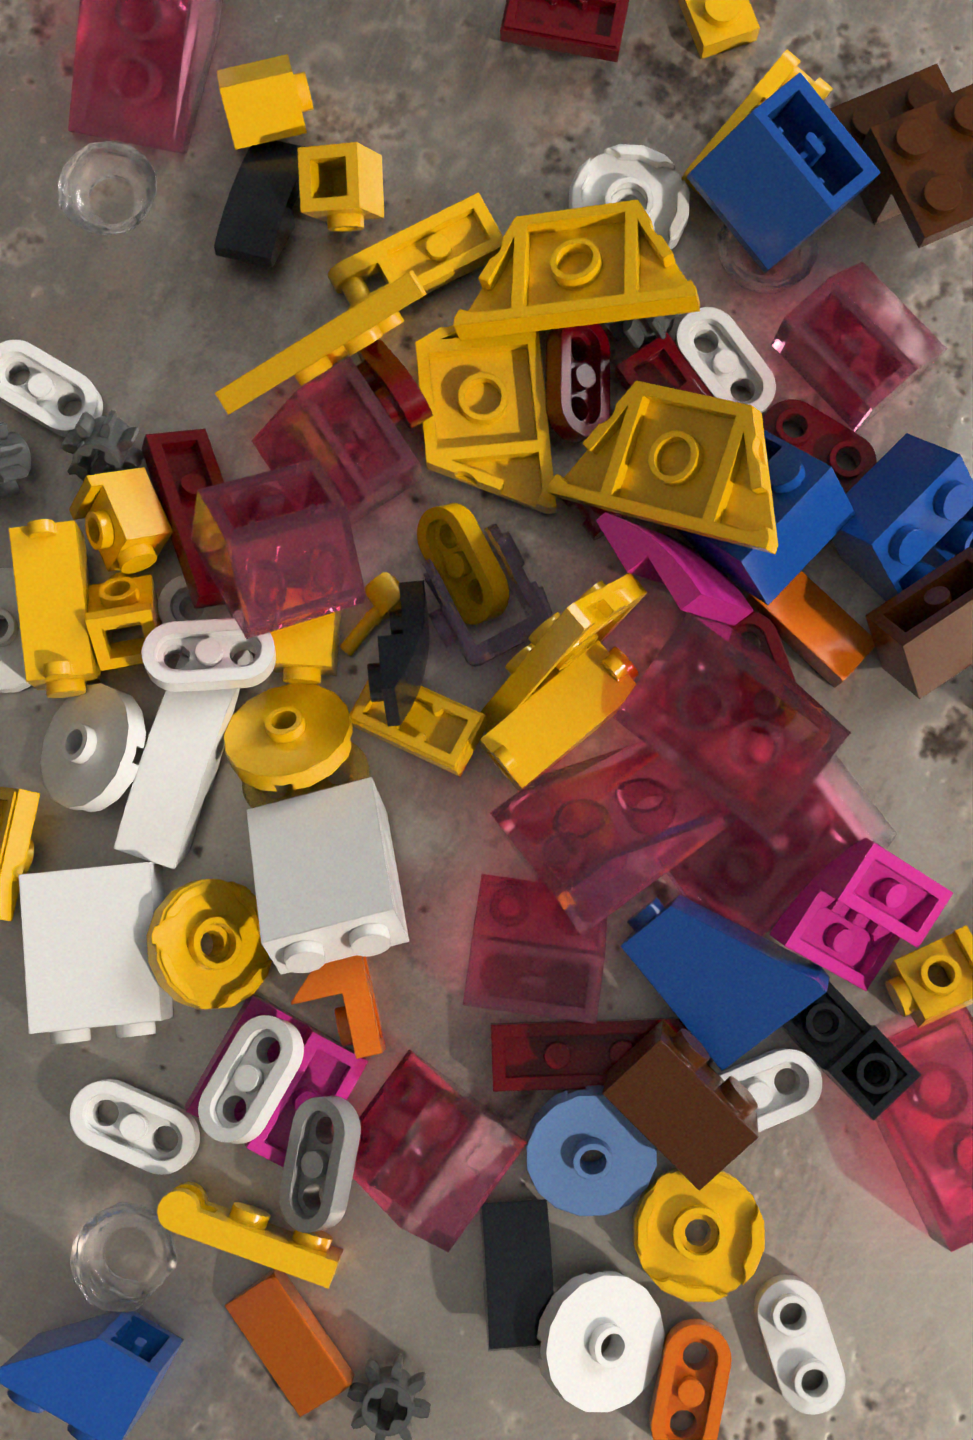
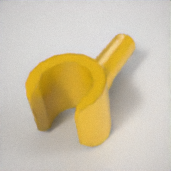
M383 572L375 577L363 589L373 607L364 614V617L339 646L350 656L353 655L376 625L378 626L383 619L389 618V610L401 609L399 581L388 572Z

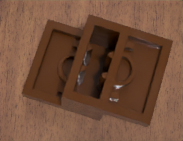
M934 64L830 108L881 172L859 194L874 225L902 214L918 248L973 226V84L951 92L938 64Z

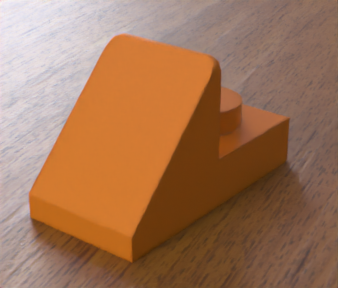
M356 955L332 961L310 972L293 998L291 1005L342 994L345 1006L335 1008L336 1024L342 1046L353 1045L356 1059L383 1053L386 1050L367 957Z

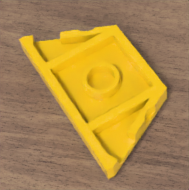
M637 199L516 216L501 239L502 246L500 251L489 259L478 277L482 287L481 291L468 311L458 310L454 317L453 326L461 341L699 312L700 301L696 286L691 279L687 281L675 262L672 250L664 238L656 234L650 217Z
M412 270L215 392V395L229 415L293 375L299 385L302 386L331 368L338 361L348 355L351 356L381 338L386 332L404 322L399 311L425 296L426 292Z
M451 325L449 327H439L416 341L419 388L433 414L432 417L423 422L427 469L542 513H556V496L546 492L548 484L554 475L539 331L460 341L454 326Z
M635 381L616 403L612 416L607 421L598 424L582 443L588 450L565 477L556 474L549 482L546 492L558 498L759 551L776 554L778 548L762 413L752 405Z
M628 573L607 585L602 580L597 582L580 596L576 602L568 606L562 614L559 612L553 614L531 633L528 639L532 643L518 652L505 665V668L511 675L480 711L490 721L485 729L487 733L597 640L602 643L647 594V590L633 574Z

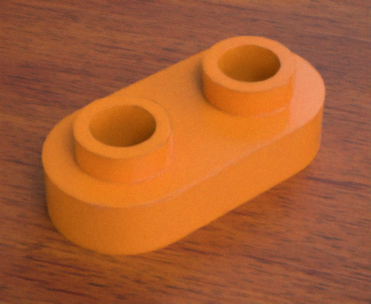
M702 1319L683 1320L673 1326L664 1339L662 1357L658 1366L649 1412V1427L653 1440H717L732 1358L730 1348L724 1336L717 1327ZM699 1342L705 1345L706 1354L700 1362L689 1363L683 1359V1352L689 1344ZM686 1410L693 1414L694 1418L690 1427L685 1430H676L671 1427L670 1420L677 1411Z

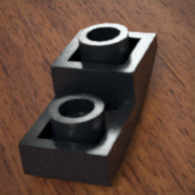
M276 140L250 146L236 175L222 214L214 244L216 256L273 268L295 228L292 207L300 195L297 148L305 146Z
M424 580L399 583L401 609L389 610L391 635L377 636L379 662L367 664L371 702L384 701L388 727L402 724L418 695L425 674L430 636Z
M830 981L825 994L781 1026L790 1038L814 1060L817 1066L873 1121L921 1076L875 1025H870Z
M547 1200L481 1203L480 1221L485 1274L483 1289L488 1351L540 1348L541 1341L537 1339L539 1320L551 1297L554 1295Z

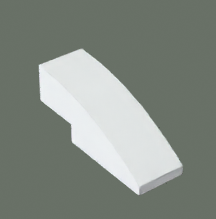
M181 654L175 669L186 666L190 658L185 654ZM240 688L187 692L165 691L139 762L113 849L171 869H175L190 853L205 796L213 789L225 745L224 733L234 713Z

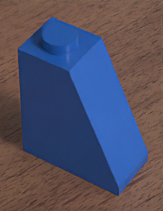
M680 894L665 906L656 897L627 921L634 931L621 944L622 949L691 1034L703 1045L721 1071L827 992L830 977L821 966Z

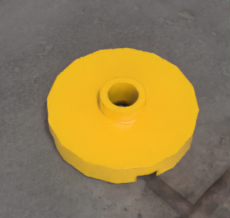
M292 683L270 688L247 700L232 715L225 730V752L231 768L242 782L261 791L277 792L275 785L284 786L292 784L293 790L316 784L332 775L349 756L352 747L350 738L354 732L348 707L335 692L315 684Z
M222 879L191 881L171 891L154 911L146 935L148 963L158 985L176 1002L198 1010L233 1007L251 997L267 978L272 960H268L269 955L261 944L256 896L246 886ZM205 933L209 934L213 940V949L209 955H206L201 949V939Z
M677 1168L661 1173L642 1192L632 1216V1243L643 1270L662 1291L686 1302H714L728 1296L727 1293L736 1290L740 1284L744 1285L755 1274L765 1249L764 1220L753 1195L732 1174L721 1171L699 1191ZM695 1219L706 1221L708 1225L707 1235L700 1241H690L685 1236L687 1225Z

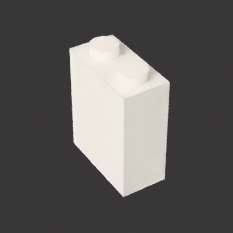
M372 777L246 810L261 944L281 975L290 972H312L321 968L325 963L356 955L375 956L385 952L391 946L409 942L388 815Z
M141 862L19 875L29 1034L50 1032L51 1044L74 1043L91 1040L90 1028L115 1025L116 1038L156 1034L155 1021L174 1018L172 997L158 985L148 963L146 935L154 911L165 899L162 865L153 862Z

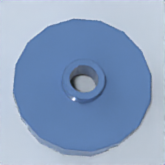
M597 1085L585 1086L586 1090H577L570 1094L566 1090L552 1096L535 1113L526 1134L527 1171L537 1192L555 1208L577 1216L607 1215L629 1206L647 1189L657 1166V1148L602 1094L604 1086ZM589 1150H598L603 1153L602 1157L594 1162H586L581 1159L582 1155Z

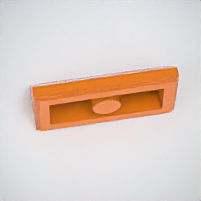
M802 571L769 605L751 594L746 598L754 612L769 618L775 625L780 638L834 688L840 685L875 647L872 636Z
M272 1269L225 1304V1308L300 1417L339 1395L352 1385L355 1376L354 1372L286 1273Z

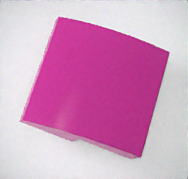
M606 512L596 519L597 524L627 573L665 584L680 610L733 626L754 611L739 589L717 566L683 542Z
M865 837L840 854L810 881L786 909L769 935L785 947L867 991L900 938L919 948L950 900L953 892Z
M253 994L243 1003L186 1102L185 1109L186 1112L199 1118L198 1106L201 1095L237 1032L248 1020L261 1015H269L290 1022L298 1029L303 1039L304 1055L302 1063L264 1130L254 1140L244 1143L247 1149L284 1167L292 1121L299 1106L306 1100L315 1097L339 1096L347 1100L369 1061L364 1057L356 1059L355 1052L350 1048L343 1047L340 1042ZM278 1041L273 1042L268 1049L267 1056L270 1063L274 1062L280 1054ZM241 1099L234 1109V1116L237 1121H240L246 1113L244 1099Z

